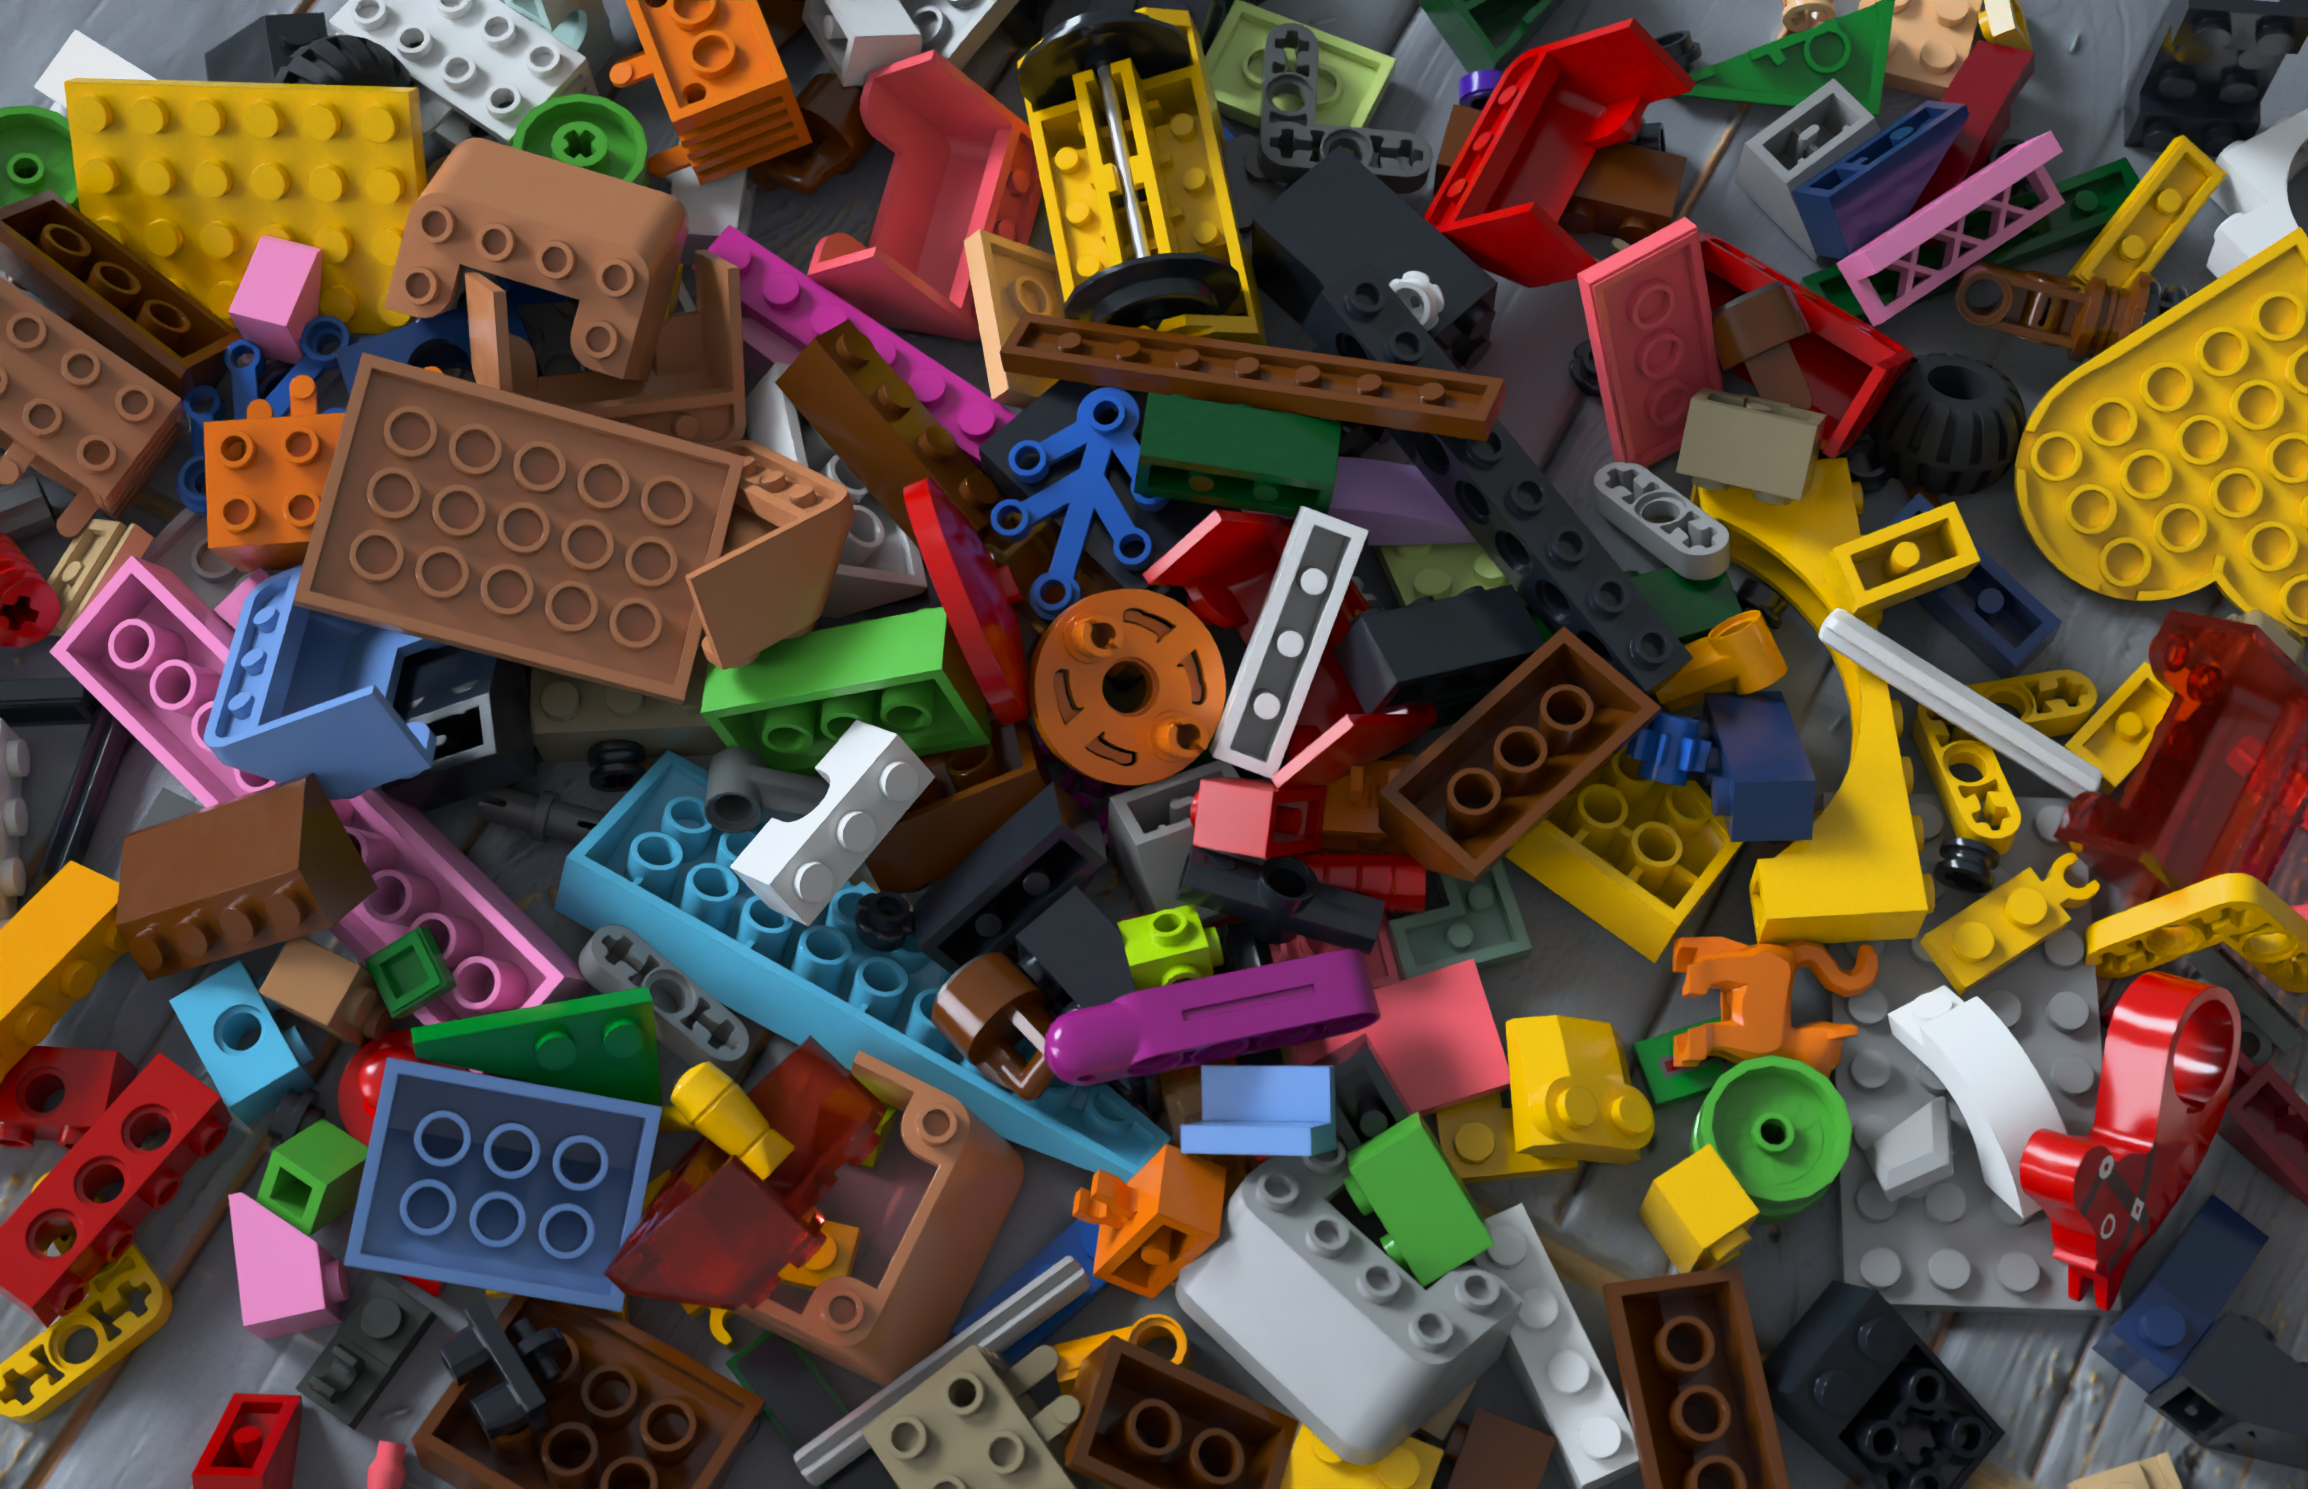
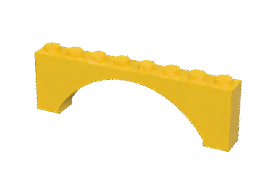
M1847 458L1817 459L1810 490L1801 501L1792 499L1789 505H1775L1762 502L1753 497L1754 490L1730 485L1728 490L1716 491L1693 484L1690 501L1725 526L1729 532L1730 561L1744 567L1774 588L1799 611L1819 635L1826 617L1834 609L1838 608L1820 565L1832 548L1865 536L1861 535L1858 522L1863 513L1862 487L1860 482H1851ZM1883 610L1862 617L1860 620L1878 630L1877 626H1881ZM1824 644L1831 654L1842 678L1850 707L1852 729L1850 763L1839 790L1824 812L1813 823L1812 840H1796L1775 858L1757 859L1749 885L1757 944H1784L1801 939L1825 944L1917 938L1926 915L1934 912L1935 888L1931 874H1922L1919 854L1924 849V827L1919 814L1911 815L1908 795H1911L1913 792L1914 775L1910 757H1901L1898 738L1902 736L1903 732L1901 703L1898 699H1890L1887 682Z

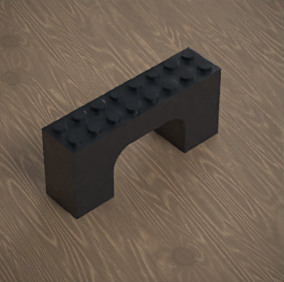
M1341 145L1252 218V265L1257 286L1302 327L1322 290L1362 264L1370 261L1388 285L1396 278L1402 279L1403 274L1408 271H1419L1429 276L1432 285L1436 284L1441 288L1444 295V309L1438 313V323L1427 332L1458 370L1461 367L1471 369L1488 352L1491 346V341H1489L1491 324L1496 314L1494 305L1498 283ZM1412 296L1411 304L1414 307H1419V299ZM1318 345L1310 351L1325 354ZM1059 380L978 448L982 474L995 484L997 491L1005 500L1014 499L1023 502L1080 469L1086 448L1051 465L1048 474L1041 481L1031 484L1024 483L1014 475L1009 465V453L1021 441L1034 440L1040 443L1077 422V411L1081 402L1088 394L1093 392L1086 383ZM1112 408L1105 409L1099 413L1097 422L1102 425L1111 424L1117 419L1118 413ZM1341 421L1338 456L1361 458V455L1375 442L1382 445L1393 437L1383 426ZM1137 431L1135 439L1140 445L1142 434ZM1113 452L1106 478L1134 526L1144 530L1149 535L1154 546V558L1148 567L1140 571H1129L1123 568L1114 554V541L1095 511L1075 581L1078 583L1084 598L1110 590L1142 589L1163 594L1187 607V597L1189 595L1183 586L1149 585L1143 573L1215 509L1241 512V509L1170 499L1169 503L1161 510L1153 512L1143 510L1137 505L1132 495L1131 477ZM1037 454L1025 455L1019 462V468L1023 470L1035 468L1040 461V456ZM1140 494L1141 496H1143V497H1145V498H1154V497H1156V496H1150V495ZM1068 507L1032 527L1031 532L1024 539L1050 565ZM1012 512L1007 514L1003 520L1014 529L1020 525L1022 515ZM1131 541L1125 545L1123 555L1127 558L1139 557L1145 549V544L1140 541ZM1129 608L1125 610L1138 611L1143 616H1147L1157 621H1160L1161 623L1168 626L1170 629L1173 628V626L1167 623L1166 621L1153 615L1146 614L1139 609Z

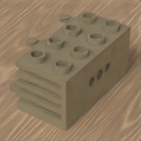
M972 1344L861 1430L900 1489H1114L1065 1466L1064 1444L1061 1433L1080 1418L1082 1413L1080 1402L1073 1396L1062 1395L1043 1409L1030 1391L1031 1388L1054 1372L1059 1366L1060 1356L1057 1350L1048 1345L1036 1348L1012 1366L1005 1355L997 1354V1352H991L988 1348L985 1349L982 1346L978 1347L977 1344Z

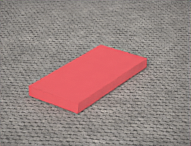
M1686 217L1577 274L1614 462H1634L1648 468L1681 449L1691 398L1703 387L1725 392L1720 361L1714 345L1712 311L1698 227Z
M1474 958L1374 989L1381 1018L1376 1023L1359 1031L1295 1044L1294 1046L1298 1065H1310L1366 1033L1413 1114L1419 1111L1421 1116L1511 1089L1509 1066ZM1235 1057L1227 1059L1229 1065H1237ZM1255 1155L1259 1165L1273 1156Z

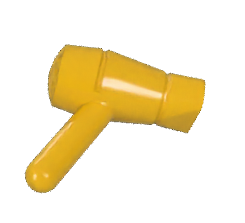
M710 1061L694 1066L681 1076L674 1087L670 1099L674 1106H660L662 1107L657 1133L698 1131L731 1157L738 1159L739 1163L757 1185L761 1184L796 1148L777 1131L770 1128V1124L739 1084H735L731 1077Z

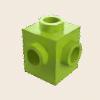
M1193 904L1165 909L1153 914L1117 922L1136 991L1214 976L1213 968L1224 965L1222 949L1215 926L1203 929L1196 906Z

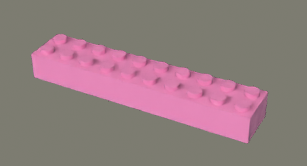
M131 555L50 650V653L206 808L280 784L222 764L204 742L205 729L235 632L170 569ZM382 785L366 790L355 798L329 800L378 889L328 929L367 967L364 960L419 926L430 928L457 987L413 1013L425 1026L583 998L590 990L592 985L583 977L579 966L416 807L382 791ZM469 1069L473 1073H479L495 1077L498 1076L506 1079H513L511 1077Z

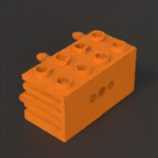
M625 0L644 50L616 61L610 70V80L616 87L623 88L654 76L671 122L681 141L680 145L659 152L649 159L648 169L653 176L659 178L666 177L671 173L692 166L702 186L812 143L798 102L757 0Z
M434 366L424 368L426 370L443 374L439 368ZM307 375L296 376L290 383L291 416L273 417L274 411L272 406L263 399H256L247 407V419L204 422L208 549L240 572H254L258 567L264 571L284 570L300 566L304 563L345 413L318 414L317 386L314 380Z

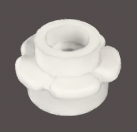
M1408 271L1403 274L1402 279L1396 278L1390 282L1389 286L1426 331L1431 330L1439 321L1438 313L1444 309V295L1441 288L1436 284L1432 285L1429 276L1419 271ZM1412 296L1419 299V307H1414L1411 304Z

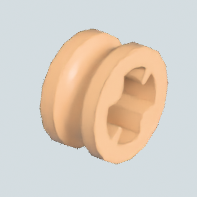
M1781 0L1784 8L1782 22L1790 31L1799 33L1836 17L1833 5L1834 0Z

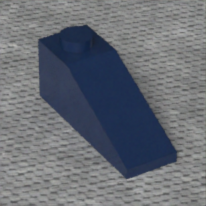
M1927 100L1793 190L1794 200L1815 254L1844 259L1904 220L1968 119L1969 112L1966 104Z
M2212 1194L2091 1349L2145 1392L2150 1393L2174 1374L2210 1327L2270 1237Z

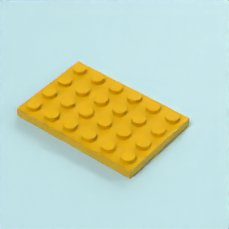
M75 77L63 81L80 212L230 327L237 328L228 311L258 242L265 235L323 249L318 317H336L353 334L376 335L409 325L418 318L384 308L409 212L427 186L419 88Z

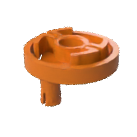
M1110 590L1093 594L1072 604L1060 613L1045 630L1037 644L1030 664L1028 676L1029 706L1034 723L1043 741L1051 752L1070 769L1087 778L1103 783L1116 785L1149 784L1176 774L1192 763L1203 750H1206L1217 730L1224 709L1226 695L1225 671L1220 652L1212 635L1200 619L1184 605L1170 597L1149 590ZM1129 608L1139 609V610L1143 611V612L1146 613V614L1153 615V616H1155V617H1158V618H1160V619L1166 621L1167 623H1169L1170 625H1172L1173 628L1170 629L1168 626H1166L1165 624L1161 623L1160 621H1157V620H1155V619H1153V618H1150V617H1147V616H1143V615H1142L1140 612H1138V611H1133V610L1125 611V610H1127V609H1129ZM1192 651L1194 652L1196 659L1198 661L1201 681L1204 686V696L1202 702L1199 705L1192 704V702L1200 701L1202 696V687L1199 683L1196 665L1191 655ZM1119 662H1128L1136 666L1142 672L1146 682V693L1143 701L1136 709L1127 713L1113 709L1105 700L1102 690L1103 679L1107 671ZM1059 669L1066 670L1068 692L1075 707L1074 709L1071 708L1066 695L1064 673L1057 672ZM1102 733L1101 739L1117 748L1135 752V762L1129 766L1119 765L1132 762V754L1120 752L1104 745L1098 740V736Z

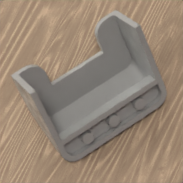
M1336 1133V1150L1313 1156L1273 1155L1246 1176L1222 1209L1219 1238L1197 1259L1180 1270L1175 1286V1295L1178 1304L1186 1314L1338 1457L1349 1463L1370 1465L1384 1459L1499 1360L1524 1299L1495 1273L1474 1265L1460 1266L1451 1270L1427 1291L1328 1203L1346 1188L1343 1179L1352 1175L1349 1170L1347 1153L1350 1151L1342 1137Z

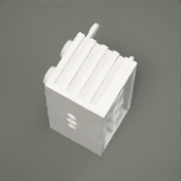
M349 0L329 20L331 28L337 31L335 35H352L367 38L382 45L399 59L409 71L410 80L415 82L416 88H419L423 137L429 135L451 151L460 142L470 138H477L472 136V131L477 126L489 133L487 136L482 137V139L512 147L517 126L530 110L553 97L581 93L599 96L588 60L585 56L499 0Z

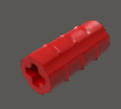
M1325 850L1323 853L1293 854L1294 858L1303 861L1313 870L1318 882L1384 900V912H1388L1390 915L1394 912L1424 913L1426 869L1409 854H1394L1392 851L1388 854H1362L1359 850L1356 853H1328Z

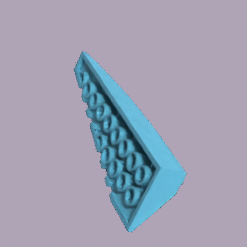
M669 749L566 856L555 902V911L593 932L606 925H620L632 930L721 1004L844 1068L852 1070L853 1061L860 1050L952 1095L1003 1138L1094 1173L1101 1169L1119 1177L1125 1184L1165 1144H1169L1171 1140L1169 1135L1107 1084L1077 1086L1071 1085L1056 1076L1039 1099L1028 1102L1020 1099L1014 1091L986 1078L932 1024L933 1002L942 986L952 975L918 949L916 932L913 935H908L904 945L894 951L883 952L866 946L856 933L854 919L855 914L858 912L856 905L863 896L877 892L864 881L855 886L848 880L809 926L770 909L730 868L732 863L764 828L766 823L759 822L750 831L742 833H727L712 826L704 816L709 772ZM1026 1036L1014 1046L1027 1062L1031 1060L1038 1050Z

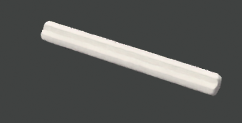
M1836 608L1824 620L1818 635L1821 642L2077 802L2084 803L2088 801L2098 791L2103 774L2097 767L1846 610Z

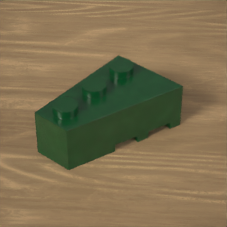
M1420 0L1419 4L1469 74L1489 69L1505 71L1565 0Z

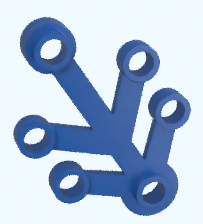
M320 316L306 324L300 338L301 347L305 353L304 356L265 399L273 408V417H286L290 413L289 386L296 376L307 375L316 383L326 370L340 369L335 352L324 356L322 355V350L330 342L341 343L339 348L351 345L354 342L353 336L341 320L333 316ZM240 339L231 343L224 353V363L231 372L234 420L247 419L248 405L253 400L260 399L258 378L266 368V358L259 347L250 340ZM247 353L254 354V359L250 365L243 368L236 367V362L240 356ZM199 385L193 387L183 400L185 412L191 421L193 457L188 459L180 468L176 481V490L178 497L189 510L200 515H207L206 495L201 494V488L206 482L204 422L221 421L226 413V405L214 388L208 385ZM204 399L214 400L213 406L208 412L196 413V407L199 402ZM333 407L325 410L322 414L345 413L346 410Z
M1104 387L1088 394L1078 408L1077 422L1044 441L1038 443L1034 440H1024L1017 443L1009 453V465L1014 475L1020 481L1029 484L1037 483L1044 479L1051 465L1084 448L1086 449L1080 469L1023 502L1014 499L1003 500L994 507L991 513V524L997 535L1003 541L1016 543L1025 539L1031 532L1032 527L1068 507L1050 570L1036 579L1029 595L1030 604L1041 622L1048 626L1060 613L1084 598L1075 578L1095 511L1114 541L1113 551L1123 568L1129 571H1140L1148 567L1154 558V546L1149 535L1144 530L1134 526L1106 478L1112 453L1114 452L1132 479L1131 492L1140 508L1146 511H1158L1163 509L1170 501V498L1157 496L1145 498L1140 494L1133 493L1140 445L1135 439V435L1140 427L1141 415L1134 398L1119 388ZM1112 408L1119 412L1117 419L1111 424L1102 425L1097 422L1099 413L1105 409ZM1027 454H1037L1040 456V461L1035 468L1031 470L1019 468L1021 458ZM1014 512L1022 515V521L1018 527L1011 530L1001 527V521L1007 514ZM1131 541H1140L1145 544V549L1139 557L1127 558L1123 555L1125 545ZM1060 586L1066 590L1064 598L1059 603L1048 604L1044 602V595L1049 588Z

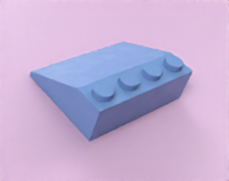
M387 1057L344 1265L622 1312L662 1107Z

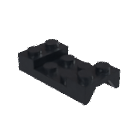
M2172 0L2124 105V146L2146 148L2152 152H2164L2174 138L2184 135L2203 153L2218 157L2231 143L2238 140L2245 142L2253 138L2261 124L2260 103L2285 55L2298 54L2308 36V0H2280L2279 2L2258 0Z

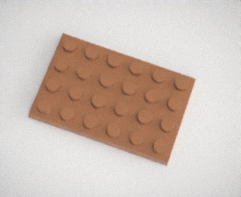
M362 352L293 604L294 606L682 705L703 627L685 575L720 558L745 456Z

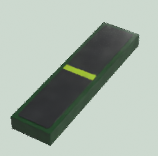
M765 1331L725 1363L743 1388L765 1400L766 1405L762 1413L794 1455L806 1444L851 1413L798 1344L771 1331ZM872 1447L825 1482L817 1485L820 1489H900Z

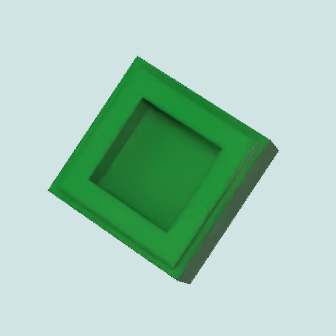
M419 926L364 960L392 1018L404 1019L457 987L430 928Z

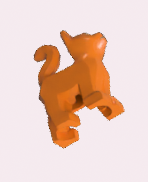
M1721 936L1680 937L1674 939L1673 972L1687 974L1684 986H1682V997L1700 998L1706 995L1709 989L1720 990L1721 1022L1703 1023L1701 1026L1687 1029L1685 1033L1673 1036V1066L1680 1068L1697 1067L1707 1056L1739 1064L1744 1060L1774 1055L1802 1061L1829 1079L1831 1072L1841 1063L1844 1040L1857 1036L1858 1027L1851 1024H1837L1826 1021H1812L1791 1026V999L1796 969L1804 966L1809 967L1825 989L1843 997L1862 995L1875 984L1879 973V956L1873 946L1866 943L1862 944L1857 952L1854 968L1843 970L1822 944L1803 939L1784 944L1762 943L1749 946Z

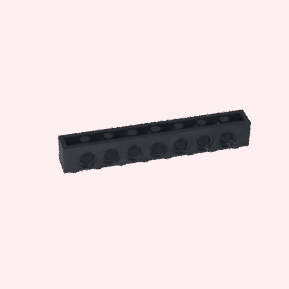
M1370 261L1362 264L1322 290L1303 324V328L1325 354L1460 373ZM1498 418L1487 442L1385 427L1553 636L1562 627L1567 628L1648 697H1651L1666 686L1693 659L1689 651Z

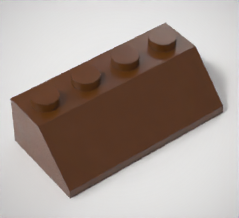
M51 189L0 208V270L5 273L6 278L14 286L31 292L52 308L56 315L180 397L182 402L195 386L208 385L216 390L228 370L224 363L225 350L234 341L243 339L240 333Z
M1562 627L1379 790V828L1425 869L1475 883L1661 713V707L1567 628Z
M313 772L134 831L126 836L123 844L115 926L127 944L131 956L140 966L147 980L150 981L331 928L375 892L378 886Z
M1739 1265L1605 1284L1602 1290L1645 1489H1791Z

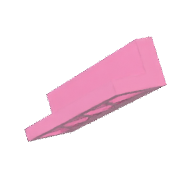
M2051 130L2019 144L1836 263L1873 327L1882 324L2065 203L2043 165L2063 152ZM2025 176L2040 200L2039 204L2029 210L2008 204L2011 186ZM1976 208L1992 212L1988 237L1984 240L1963 234L1966 215ZM2006 217L2014 219L2004 226ZM1930 238L1947 242L1943 264L1938 270L1917 265L1919 247ZM1960 246L1969 249L1959 255ZM1887 268L1901 273L1896 298L1884 305L1868 277ZM1914 276L1923 279L1914 286H1912Z

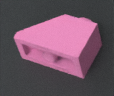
M244 1193L228 1195L243 1327L261 1340H267L343 1323L340 1301H345L349 1298V1284L343 1262L341 1260L335 1261V1258L316 1241Z

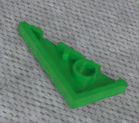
M1881 0L1858 11L1828 20L1805 31L1788 35L1751 49L1744 54L1693 71L1688 74L1696 82L1692 91L1677 96L1794 108L1834 78L1874 117H1877L1880 112L1895 0Z
M648 986L411 1028L412 1041L417 1058L572 1091L663 1106L653 1000Z

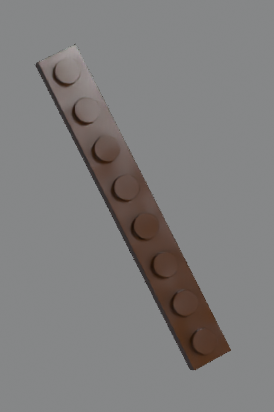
M1031 313L1022 314L1000 350L1004 372L1164 395L1181 394L1197 400L1231 405L1246 404L1258 409L1486 442L1506 400L1505 379Z

